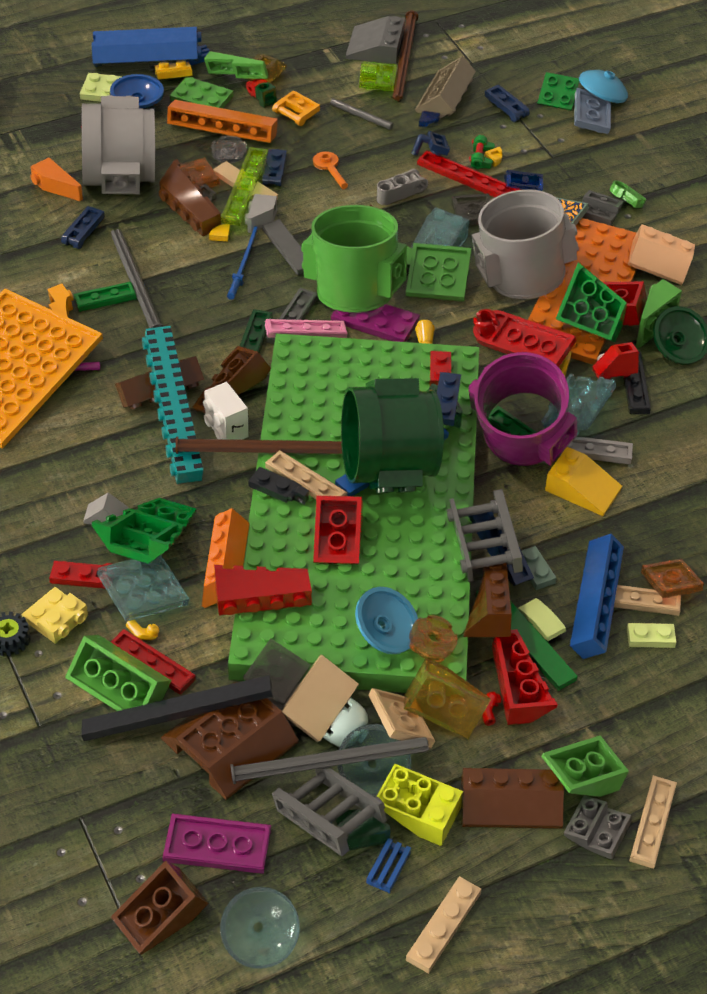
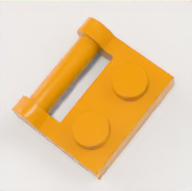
M293 90L273 105L272 110L277 114L281 113L292 119L297 125L303 126L307 119L320 111V104ZM285 106L299 113V115L288 110L287 108H285Z

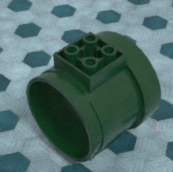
M419 378L374 379L366 383V387L347 388L342 404L341 446L344 469L350 483H369V488L376 489V493L394 492L396 488H398V493L416 491V487L423 486V476L435 477L439 473L444 447L441 404L434 390H419Z

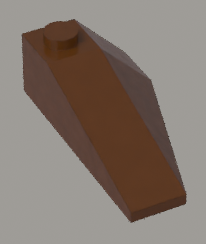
M237 346L222 362L221 366L223 369L221 372L214 374L212 377L213 384L205 388L204 391L227 382L235 393L239 395L263 381L270 372L271 367L259 352ZM204 391L193 406L195 410L206 413L203 405L205 400Z

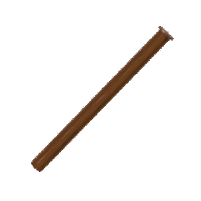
M413 10L405 14L406 24L393 91V99L397 100V102L403 98L415 25L419 18L418 13Z
M176 436V454L179 452L277 453L279 450L283 453L342 454L341 441L179 439Z

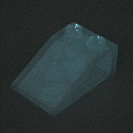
M435 207L427 216L414 243L460 247L468 237L469 219Z

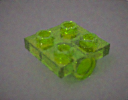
M361 62L359 88L394 91L397 64Z

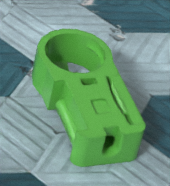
M613 181L610 187L611 193L618 198L624 199L634 208H642L646 201L644 196L621 181Z

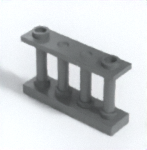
M502 489L493 491L494 500H491L490 503L456 509L454 498L449 499L450 508L446 509L448 521L454 524L463 560H460L462 574H467L469 582L473 581L472 569L503 563L511 564L514 573L523 572L522 555ZM488 512L497 513L498 516L495 517V520L461 526L459 520L462 517ZM491 529L502 530L500 537L466 543L464 539L465 534ZM496 546L507 548L505 554L470 560L468 554L471 551Z
M332 767L315 769L316 776L294 793H286L281 788L272 793L276 809L279 813L340 856L350 851L346 840L348 838L347 835L368 818L373 816L382 823L387 821L384 811L385 805L380 798L373 797L335 772ZM322 783L330 787L310 804L299 802ZM337 794L346 798L325 816L315 813ZM354 805L362 809L361 812L342 827H336L331 824Z

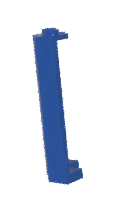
M197 27L93 31L92 60L95 67L109 63L195 60V62H198V57L202 56L201 46H199V42H202L201 32H198Z

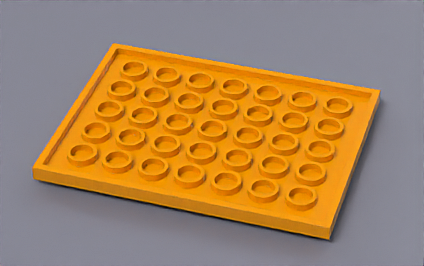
M7 289L0 293V448L2 449L103 340L102 333Z

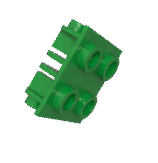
M546 72L537 104L572 111L575 91L579 88V79Z

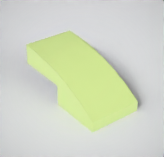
M537 598L518 607L519 611L533 624L534 628L545 640L549 641L566 632V627L559 618Z

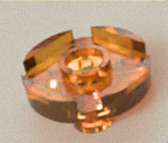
M428 615L427 618L417 619L409 633V646L413 652L418 653L423 658L439 663L444 661L454 651L458 640L457 634L454 635L453 626L446 619L436 615ZM433 634L438 641H432L429 637Z

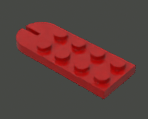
M482 309L476 313L477 318H473V333L477 342L482 346L505 354L517 352L538 354L552 361L558 368L577 341L574 335L500 310Z

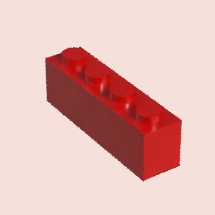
M214 564L219 616L312 605V589L308 569L278 567L276 571H270L266 567L257 566L256 570H245L243 566L236 565L233 566V569H223V565Z
M511 630V637H493L492 651L507 725L532 723L557 708L558 704L551 697L546 682L542 680L538 673L539 669L530 658V652L518 630Z

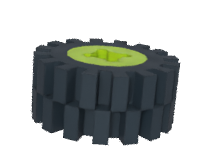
M2 612V617H0V655L3 656L4 652L7 653V656H11V652L17 655L19 654L18 649L24 651L26 649L25 645H29L30 632L28 622H26L24 616L21 618L19 613L14 616L13 612H9V615Z

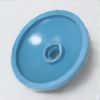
M587 70L582 72L579 77L581 85L601 99L614 103H623L628 98L626 87L611 71Z
M375 587L365 592L358 600L355 610L357 626L362 636L371 646L383 653L400 654L415 644L419 635V620L415 609L402 594L391 588Z

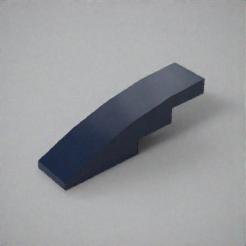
M492 512L468 516L472 524L495 520ZM491 529L476 533L481 540L500 537L502 530ZM502 546L486 548L490 556L505 554V551H507V548ZM521 549L523 572L514 573L512 565H507L508 580L513 586L534 578Z

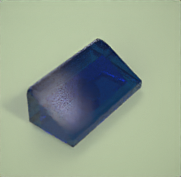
M507 170L504 175L506 187L543 191V174Z

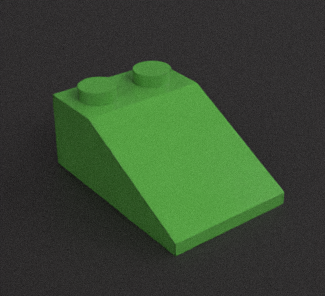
M664 279L657 284H653L649 289V295L641 317L636 342L637 348L642 347L654 337L653 328L657 317L666 309L679 306L682 290Z
M601 736L543 753L541 756L571 794L601 797L619 791L629 772Z

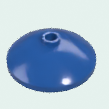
M131 74L114 81L110 87V95L139 97V108L146 109L154 106L162 99L164 88L162 83L152 76Z

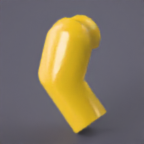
M131 619L126 623V628L140 640H154L158 637L159 627L156 624H149L147 628H142L135 619Z

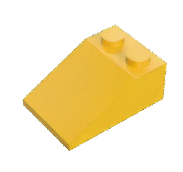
M570 447L565 448L548 472L545 491L601 516L605 515L622 489V485L591 458Z

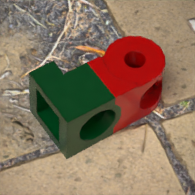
M255 79L246 83L248 93L258 99L263 108L277 102L276 87L265 79Z

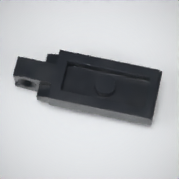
M259 467L248 481L250 488L285 503L294 500L305 505L309 500V490L302 487V485L262 467Z

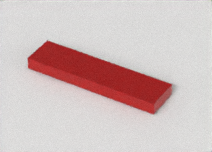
M125 629L111 641L117 647L172 680L169 688L180 695L196 680L195 674Z

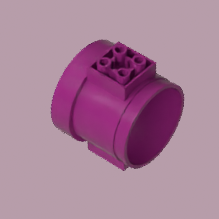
M529 352L504 355L488 364L478 380H473L468 388L471 408L476 411L478 420L483 427L484 438L488 447L498 458L507 463L529 466L544 461L551 466L577 436V417L568 412L569 388L566 378L556 364L541 355ZM519 393L540 395L549 400L559 412L556 421L548 428L535 434L523 436L499 431L489 423L488 417L492 409L501 400Z

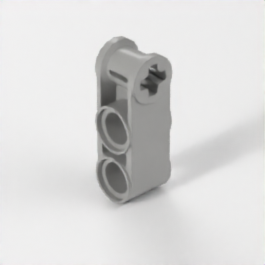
M411 169L405 173L382 180L377 184V202L381 205H390L416 193H421L427 188L428 180L421 177L417 169Z

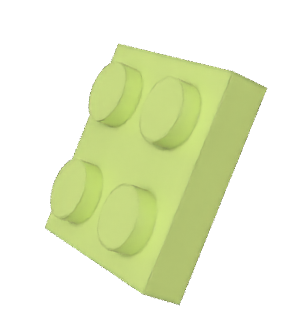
M88 73L80 91V99L101 102V96L110 95L112 83L121 78V76Z

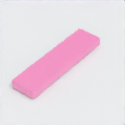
M266 319L265 321L268 338H275L276 333L347 338L344 321Z

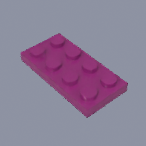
M388 304L366 312L335 310L331 315V321H344L346 327L397 342H406L420 319L419 314Z

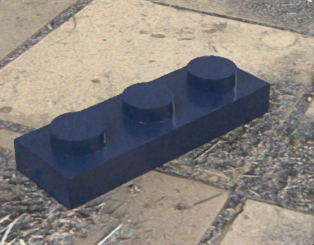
M440 372L437 395L441 404L443 425L454 426L461 374Z

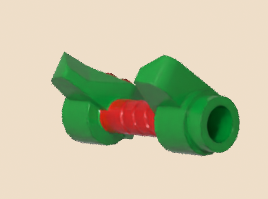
M478 135L472 140L473 151L476 153L471 154L469 157L471 167L474 169H490L493 160L484 157L483 152L494 149L495 144L487 142V138L484 135Z

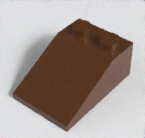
M165 861L111 918L138 953L142 955L189 924L209 903L179 867Z

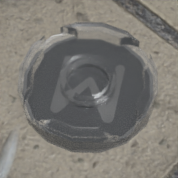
M222 136L218 141L212 142L211 154L219 162L236 163L246 157L247 145L245 141H241V138L237 136Z

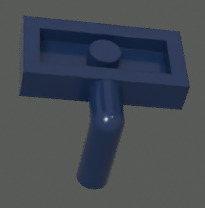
M428 131L427 135H418L411 153L418 156L423 142L427 143L430 151L438 156L442 154L447 156L450 148L444 135Z

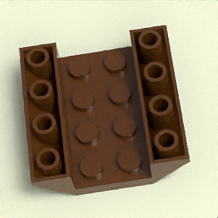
M268 698L187 717L161 736V739L176 754L184 750L209 774L210 786L225 800L252 780L235 781L236 784H233L230 764H233L234 767L277 760L299 743V739L283 712Z

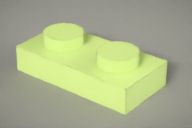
M628 623L627 625L629 647L675 648L676 646L674 624Z

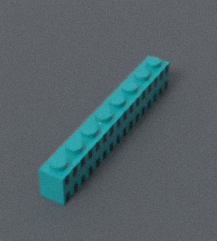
M171 326L146 329L145 337H142L143 349L148 352V355H146L147 367H151L152 370L150 382L156 388L154 390V400L160 406L158 408V418L164 424L162 427V437L167 439L168 443L166 445V455L172 461L170 464L171 476H175L177 484L202 481L203 466L200 452H179L176 454V436L179 439H196Z

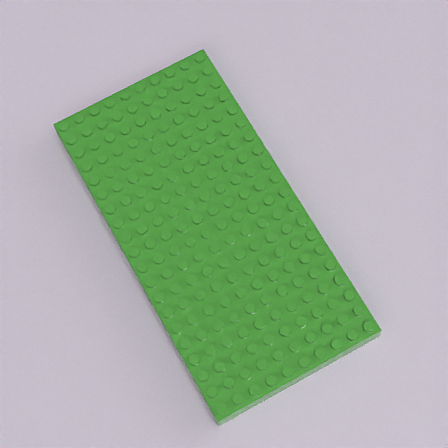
M276 333L260 440L341 441L342 404L347 388L366 387V383L374 379L419 378L420 391L434 390L437 393L438 386H430L431 351L451 352V373L461 374V382L454 426L443 425L449 432V436L444 440L443 457L439 473L435 477L423 476V486L416 487V491L398 493V488H396L394 492L376 493V489H370L368 486L352 496L362 497L363 500L359 564L313 563L316 499L309 495V500L305 505L294 500L285 503L253 489L243 568L245 570H256L258 566L266 567L270 571H276L278 567L308 569L312 589V605L235 614L228 660L229 680L246 681L262 677V675H270L272 677L301 682L317 658L323 655L359 684L356 689L371 690L375 688L387 692L464 697L468 637L463 636L469 620L470 582L468 581L467 574H462L460 560H463L454 524L448 521L446 509L450 508L449 499L453 498L456 509L473 506L477 414L471 408L468 388L473 380H478L479 347ZM258 453L256 470L259 467L267 469L265 468V462L276 453ZM285 453L335 484L336 479L346 474L342 454ZM468 516L459 518L461 526L472 524ZM472 533L464 535L466 543L472 542ZM375 587L391 588L402 594L411 603L419 620V635L415 644L410 649L400 654L383 653L371 646L362 636L357 626L355 610L358 600L368 590Z

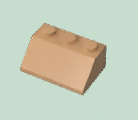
M641 224L632 242L628 265L682 285L693 259L695 244Z

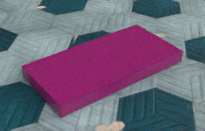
M172 813L162 857L163 862L168 861L177 864L264 874L271 825Z

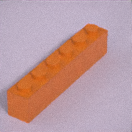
M174 100L168 106L167 124L271 143L277 134L278 119L180 100Z

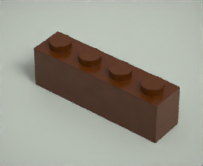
M176 159L159 182V196L184 221L189 223L194 231H197L203 237L209 234L213 228L221 225V213L207 196L203 197L198 184H192L189 179V173L186 170L182 171L180 169L181 163Z
M193 356L179 360L184 386H187V389L199 386L198 381L204 380L197 357ZM152 371L115 384L123 407L130 406V409H135L143 406L142 402L149 399L150 403L155 401L154 390L156 388L150 382V373Z
M507 563L483 567V580L463 637H511L512 613Z

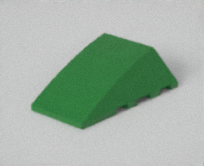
M157 498L138 505L137 510L130 508L123 510V515L116 517V515L112 514L106 516V521H92V527L110 552L149 564L171 547L196 514L197 509Z

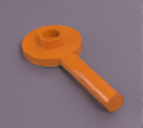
M320 152L313 157V165L316 168L328 170L342 189L348 187L346 181L335 168L338 165V156L336 154Z

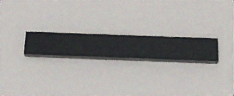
M270 675L82 719L81 736L83 741H89L273 697Z

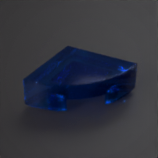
M422 111L419 126L426 127L430 123H437L440 119V113Z

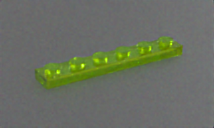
M249 147L222 213L221 223L240 226L268 156V149Z

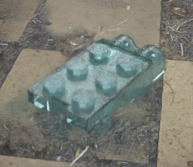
M569 374L566 379L569 388L568 412L577 417V435L580 431H585L592 425L615 390V380L599 377L597 381H592L589 377L579 376L575 379L574 374ZM551 402L548 405L549 410L541 420L545 429L553 424L559 416L557 408Z

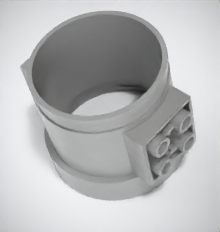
M108 95L101 96V104L82 103L83 186H102V194H140V182H155L154 109L139 108V97Z
M516 190L493 198L481 209L478 217L480 232L472 234L476 267L488 287H493L498 293L510 298L531 299L546 295L560 286L566 274L565 263L577 260L579 247L575 240L577 228L575 224H571L568 214H564L563 205L556 197L538 190Z

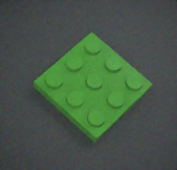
M413 243L406 296L465 301L471 248Z

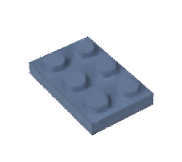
M577 88L575 91L574 126L609 134L611 129V102L595 96L588 90Z

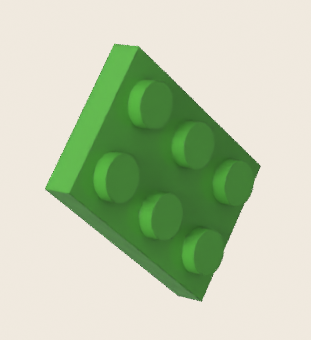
M187 76L170 94V101L180 100L224 108L232 99L233 90Z

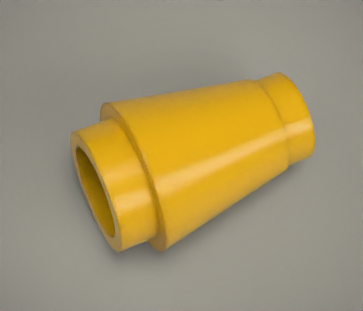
M430 320L419 321L415 327L419 343L433 344L435 326Z

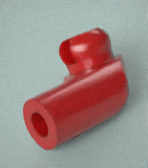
M494 691L487 693L479 705V710L486 726L493 725L496 722L492 709L494 706H498V703H501L502 700L500 694Z

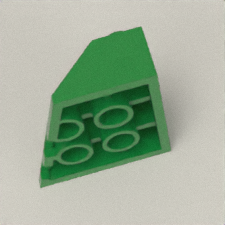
M578 262L556 320L616 343L624 322L627 302Z

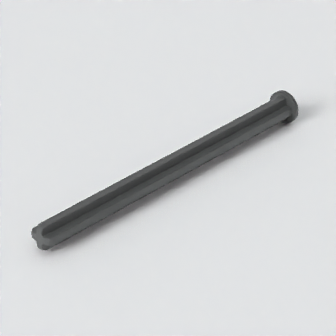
M112 230V239L133 285L149 327H164L158 319L121 230Z
M426 737L234 767L233 764H230L233 784H236L235 781L422 753L429 750V744Z

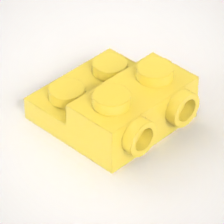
M54 587L22 613V617H25L26 622L56 644L61 638H65L74 627L85 621L88 611L87 605L73 594L69 593L66 595Z

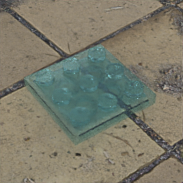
M162 555L149 564L130 559L98 568V577L126 622L186 606L189 603L187 594Z

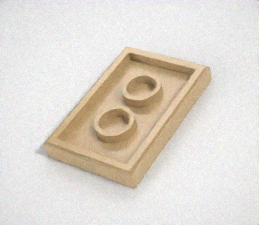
M320 655L281 711L299 729L316 742H320L359 684L323 655Z
M375 688L371 689L368 696L390 738L402 741L426 737L429 747L432 748L435 743L434 737L412 698Z

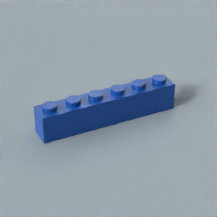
M612 534L591 540L588 545L570 640V647L583 659L607 651L624 546Z

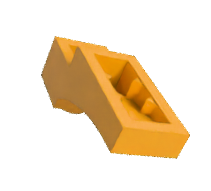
M63 284L49 288L48 294L51 303L48 304L49 309L68 317L69 311L73 310L71 301H74L71 291L66 290Z

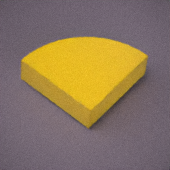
M497 147L484 152V157L492 159V165L496 167L502 161V149Z
M222 224L213 228L209 233V240L227 242L230 234V224Z

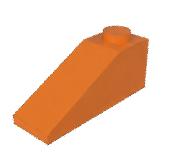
M47 158L31 166V180L42 190L77 201L83 200L81 184L52 159Z

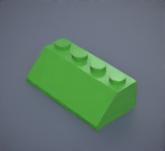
M87 635L83 637L65 676L66 679L116 711L162 701L172 681L100 635Z

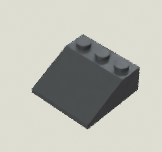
M387 16L354 26L345 59L396 65L403 41L405 18Z

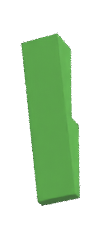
M209 51L204 58L208 74H235L236 78L267 79L269 77L265 61Z

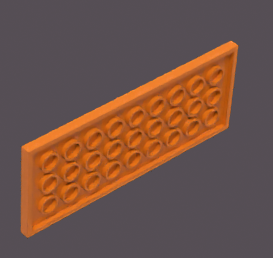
M581 218L576 225L577 235L575 240L579 247L577 260L565 263L566 274L563 282L552 292L538 298L528 320L574 335L577 341L570 350L571 358L594 365L607 339L556 320V316L578 262L602 282L633 281L638 269L629 266L628 262L636 232Z

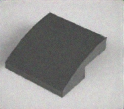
M589 190L584 195L582 201L583 203H588L589 209L582 218L611 226L618 216L624 201Z

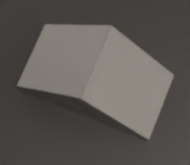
M106 493L88 504L83 522L84 524H92V521L95 520L103 522L106 521V516L112 514L116 515V517L123 515V510L129 509V507L110 493Z

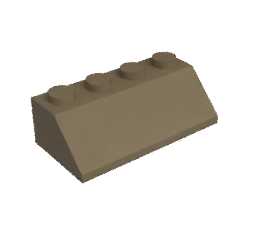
M463 56L437 71L417 105L416 112L442 118L445 115L450 116L456 111V105L462 100L461 97L467 91V86L473 81L472 77L476 72Z

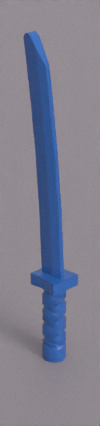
M254 226L237 274L233 273L232 275L233 282L227 294L230 300L235 298L239 286H243L244 275L242 273L257 233V226Z

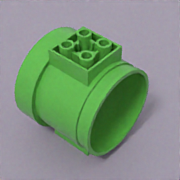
M345 205L326 210L313 220L311 226L312 233L303 241L301 247L303 252L302 269H304V278L317 280V296L319 300L330 308L344 312L371 311L388 303L393 294L406 280L407 244L398 243V223L390 213L376 207Z

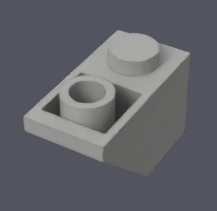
M254 194L253 201H249V213L245 214V224L248 225V233L253 232L254 226H257V230L263 228L262 225L275 220L277 196Z

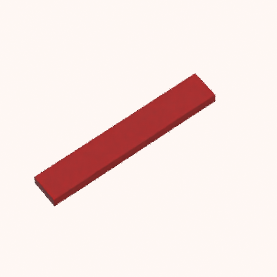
M428 150L417 160V165L492 197L521 190L452 160L435 155Z

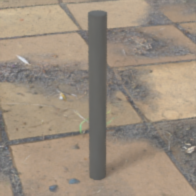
M334 98L330 101L332 106L389 130L393 128V123Z

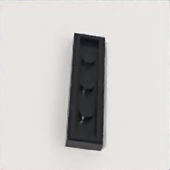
M639 351L638 373L623 376L629 414H650L651 407L641 351Z

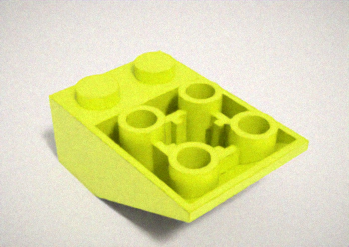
M394 764L376 797L382 800L385 805L384 811L418 837L442 846L462 807L463 791Z

